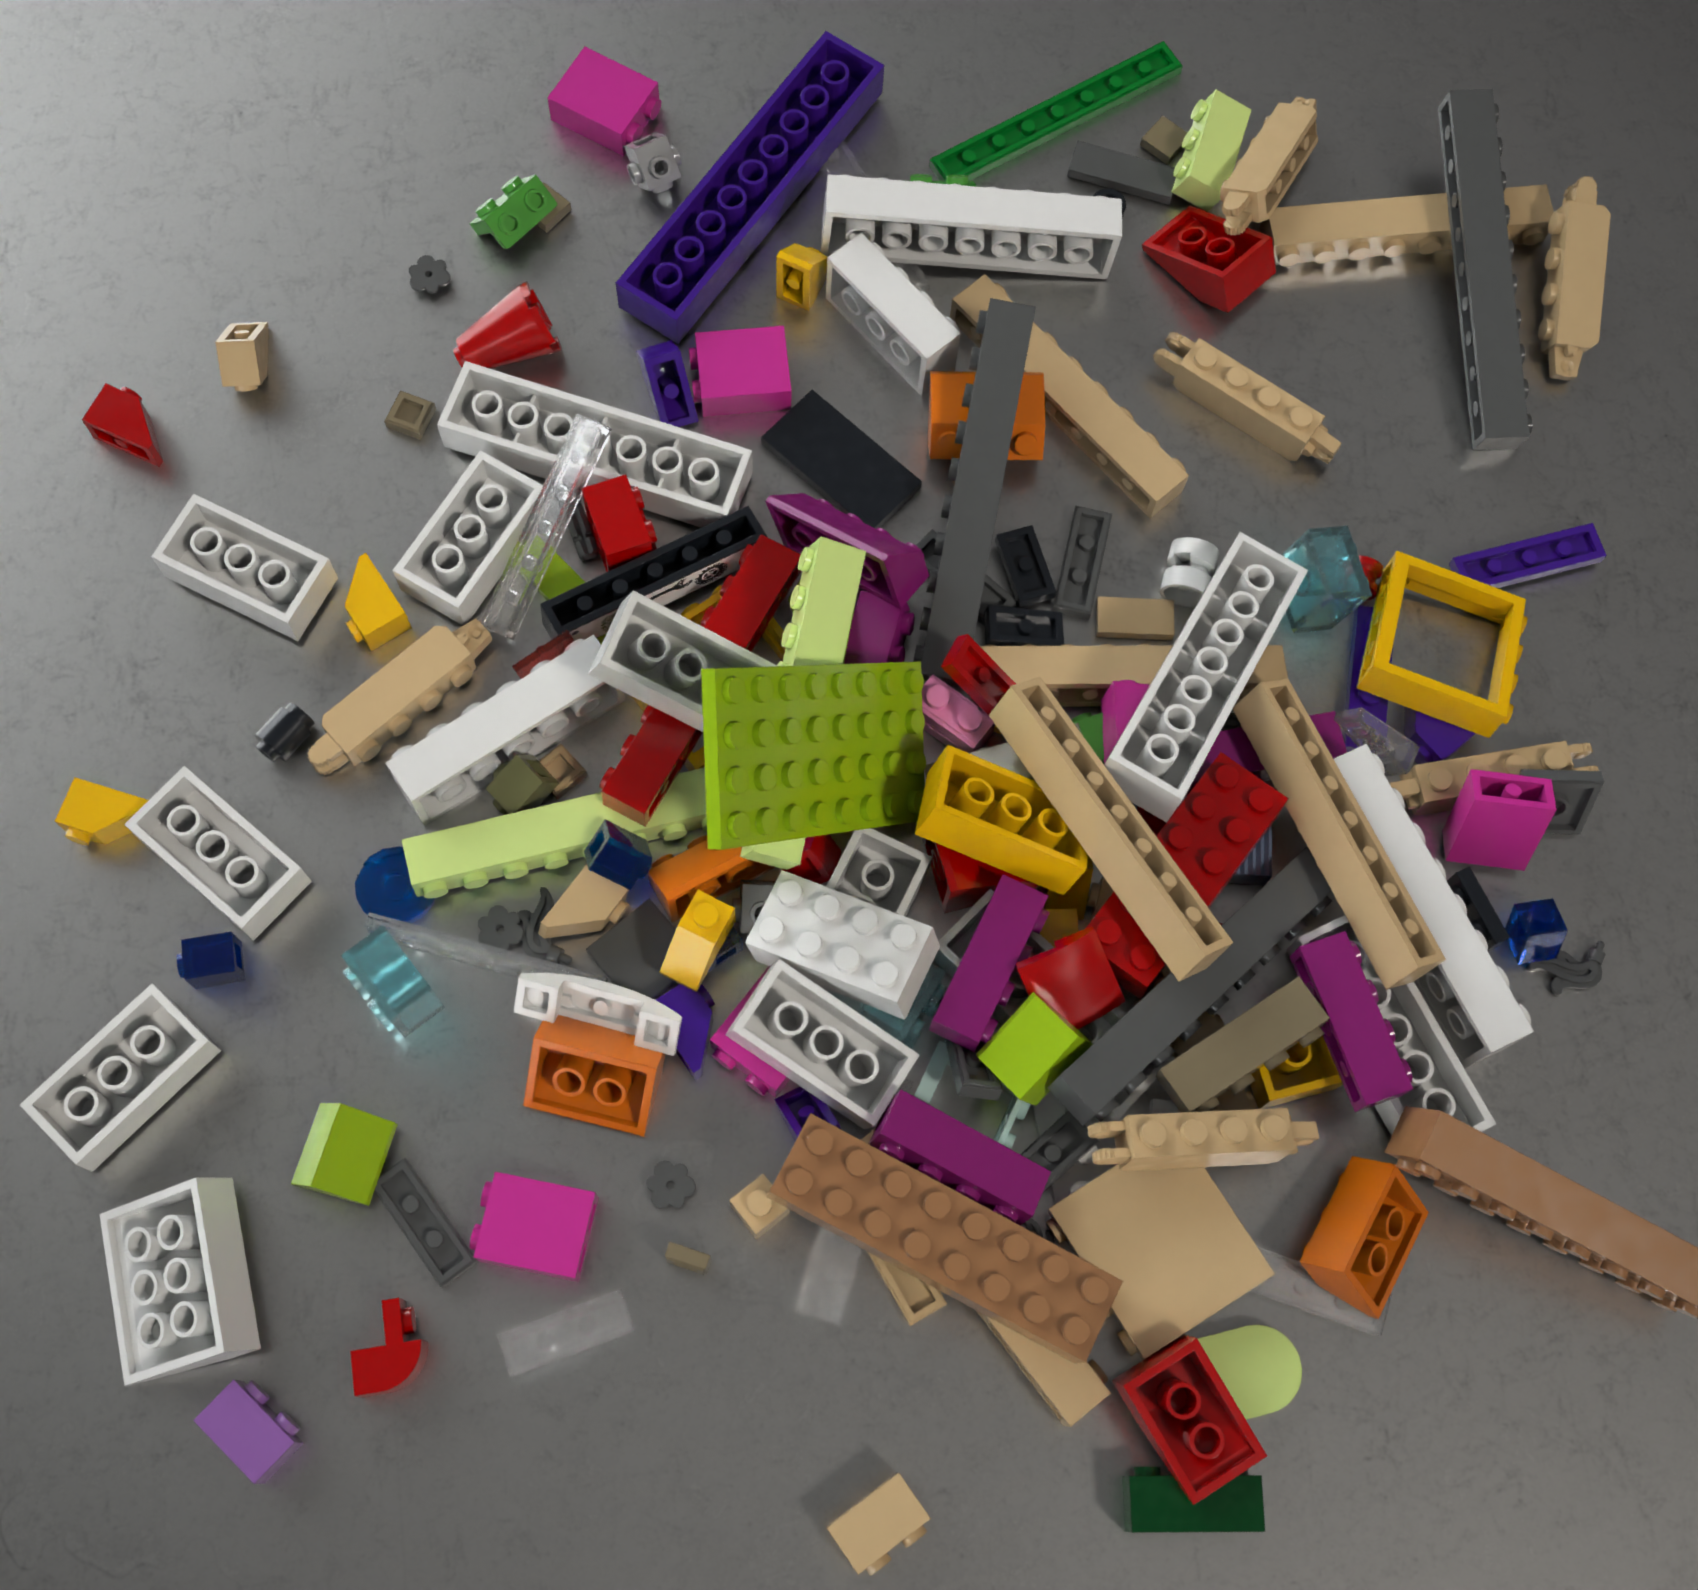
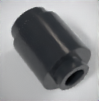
M290 702L285 709L280 707L255 734L256 739L259 741L256 748L272 762H275L278 758L286 762L311 734L309 729L315 722L302 709Z

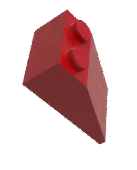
M1190 205L1142 244V250L1200 302L1229 313L1276 273L1272 237L1248 227L1240 235H1227L1223 225L1226 219Z
M1185 1334L1181 1335L1112 1380L1133 1418L1193 1505L1267 1457L1257 1437L1200 1342L1195 1337Z

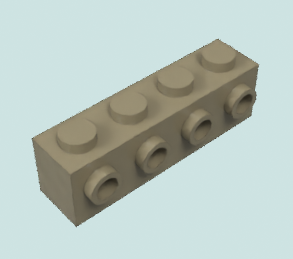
M1298 976L1160 1068L1155 1077L1181 1113L1212 1111L1221 1104L1217 1099L1218 1096L1229 1089L1235 1095L1255 1081L1251 1075L1264 1065L1268 1071L1273 1070L1290 1058L1286 1051L1299 1042L1305 1048L1323 1036L1324 1032L1321 1027L1330 1018Z

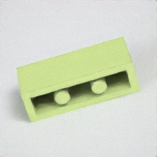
M1217 89L1206 100L1200 99L1191 113V119L1194 120L1192 127L1182 142V147L1185 149L1183 157L1178 161L1173 171V176L1176 179L1172 193L1206 212L1221 200L1220 191L1222 184L1233 173L1252 109Z

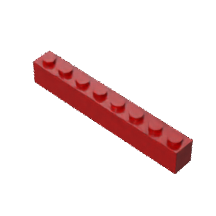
M761 534L754 546L751 544L746 546L739 560L740 569L735 577L729 575L726 578L719 594L722 598L716 607L710 606L706 610L700 625L753 652L767 629L770 620L776 614L801 573L798 570L801 554ZM647 705L642 714L640 722L643 725L636 736L630 734L625 740L620 751V755L623 757L617 767H609L599 785V788L602 789L603 805L644 827L650 821L703 732L650 705Z

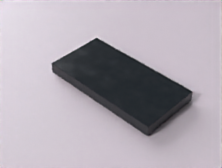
M813 389L761 437L762 445L845 514L852 513L859 517L863 523L875 529L881 527L922 486V481Z

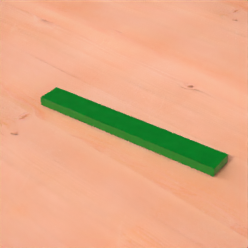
M1162 41L930 158L929 167L939 181H946L947 175L954 174L967 175L968 181H971L1181 74L1183 65L1166 43Z

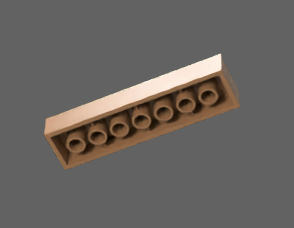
M1405 1106L1385 1149V1153L1398 1159L1396 1167L1416 1177L1423 1175L1434 1180L1432 1186L1449 1195L1457 1197L1459 1194L1470 1199L1469 1205L1478 1211L1490 1216L1497 1214L1508 1219L1506 1225L1529 1236L1533 1233L1544 1239L1542 1244L1564 1255L1570 1253L1579 1257L1578 1263L1600 1274L1606 1272L1615 1276V1283L1635 1293L1640 1294L1642 1291L1652 1296V1303L1676 1313L1678 1310L1698 1319V1247L1443 1111Z
M811 1113L766 1196L1075 1364L1087 1361L1123 1283V1280Z

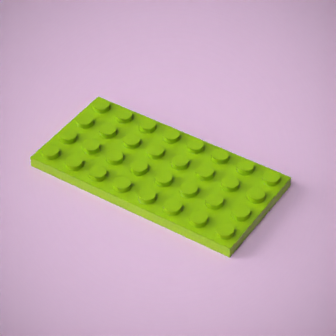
M921 661L701 669L708 849L724 850L917 822L925 788L924 770L926 767L923 743L925 718L922 710L924 679L921 673Z

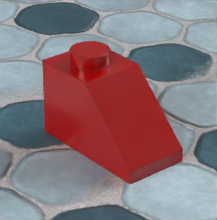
M105 383L82 418L83 423L93 438L160 467L163 458L151 418L141 402V396L127 387L118 389Z

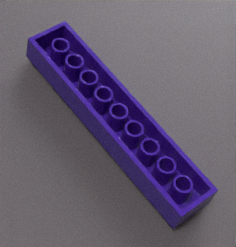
M825 31L616 281L619 308L679 344L883 93L885 65Z

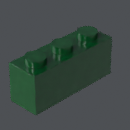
M1134 1467V1476H1122L1125 1532H1265L1262 1475H1248V1470H1246L1195 1505L1191 1504L1173 1476H1161L1160 1467Z

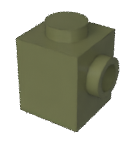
M516 754L511 761L504 762L494 771V779L485 789L494 798L492 802L496 809L503 815L538 807L560 783L535 756Z

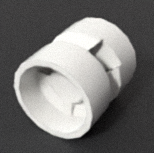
M1182 537L1172 541L1166 563L1168 569L1164 572L1160 588L1161 597L1167 600H1174V605L1195 608L1210 583L1211 577L1216 572L1220 555L1218 548L1206 540L1194 537Z

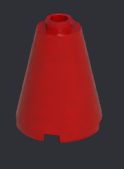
M526 281L518 285L456 338L458 347L454 348L453 352L461 367L467 361L492 369L554 354L562 350L558 337L555 336L553 338L550 332L552 324L534 290H530L529 283Z

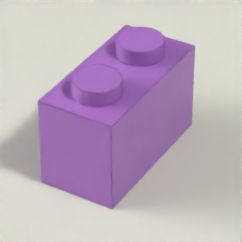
M233 1379L193 1421L253 1484H265L304 1444L296 1435L300 1428L285 1412L281 1411L278 1415L275 1414L266 1404L270 1399L269 1395L255 1381L251 1380L246 1384L245 1381Z

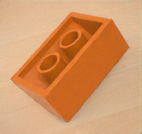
M930 371L927 437L930 459L960 457L962 444L955 443L959 420H967L969 408L963 407L962 401L966 383H974L975 372ZM1024 372L1007 460H1043L1046 425L1044 373Z
M707 835L693 840L687 846L688 850L676 856L668 854L657 859L651 865L652 869L647 871L651 887L670 921L673 923L683 917L697 890L718 899L740 887V880H753L776 867L741 858L742 847L724 850L708 849Z
M558 1015L554 1023L542 1020L533 1037L523 1106L644 1136L662 1076L666 1054L635 1046V1035L562 1015Z
M1352 1156L1345 1171L1340 1175L1338 1185L1328 1205L1323 1209L1320 1221L1310 1241L1305 1245L1299 1262L1318 1286L1371 1318L1379 1319L1429 1212L1399 1168L1395 1166L1396 1164Z

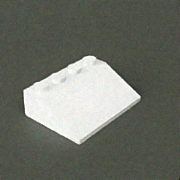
M196 1177L99 1214L124 1386L218 1363L261 1349L233 1178Z

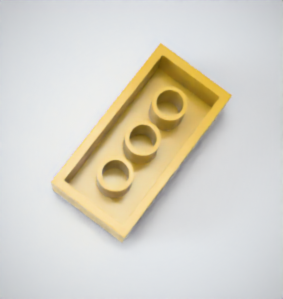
M951 745L946 746L927 773L915 835L1064 895L1086 871L1088 854L1037 782Z

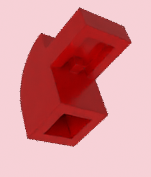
M399 1297L381 1300L386 1345L350 1351L354 1396L366 1398L399 1391L411 1384L422 1371L428 1355V1341L423 1339L410 1341V1334L416 1333V1317L414 1308L407 1307L406 1300Z

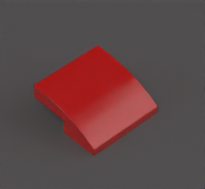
M1094 926L1054 941L1055 948L1016 963L1017 970L1028 995L1030 996L1033 992L1037 994L1076 1029L1097 1020L1125 1002V997Z

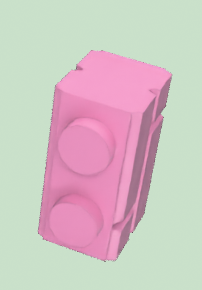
M934 674L923 685L922 710L925 718L923 730L944 745H951L967 753L982 748L993 734L995 726L985 711L978 710V706Z

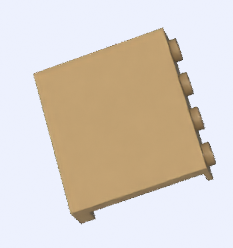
M1117 1164L1048 1209L1051 1219L1046 1221V1224L1059 1244L1066 1240L1076 1256L1123 1280L1106 1318L1114 1315L1123 1330L1118 1332L1117 1336L1130 1356L1138 1353L1141 1359H1146L1275 1275L1205 1167L1123 1171L1120 1170L1119 1164Z

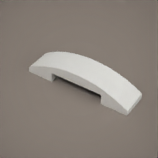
M521 973L518 978L514 1013L554 1023L557 1016L562 1015L635 1035V1046L674 1056L676 1053L682 1017L664 1004L648 996L609 982L567 974Z

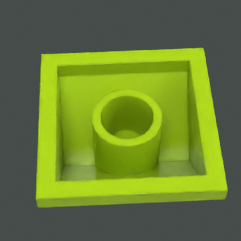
M1033 992L979 1050L976 1056L1020 1100L1037 1106L1050 1092L1047 1087L1086 1052L1093 1043Z
M320 1103L291 1185L369 1206L398 1124L342 1103Z

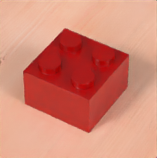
M626 474L581 488L587 519L606 573L657 549L655 544L657 542L656 533L651 520H646L643 512L645 506L638 486L631 488Z

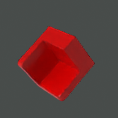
M829 834L807 837L800 865L788 870H782L822 884L830 880L839 862L841 850Z

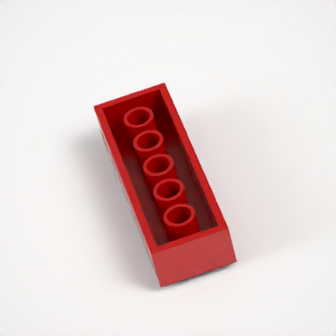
M1220 752L1156 837L1207 907L1210 908L1274 823L1289 798ZM1113 892L1086 928L1094 926L1119 985L1141 1000L1166 967V963L1116 893Z

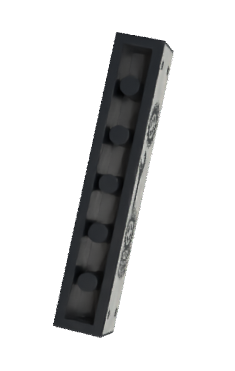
M747 506L541 603L542 624L561 655L564 653L565 648L575 640H585L593 634L596 638L606 634L621 602L633 590L665 606L738 571L741 567L739 560L748 544L754 546L761 534L766 537L767 535L750 507Z

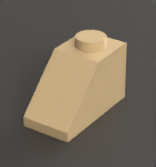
M268 322L230 323L216 340L222 387L234 386L236 391H252L263 383L268 375Z
M589 860L541 921L538 934L546 939L602 931L609 921L616 924L626 912L629 904L625 900L630 888Z

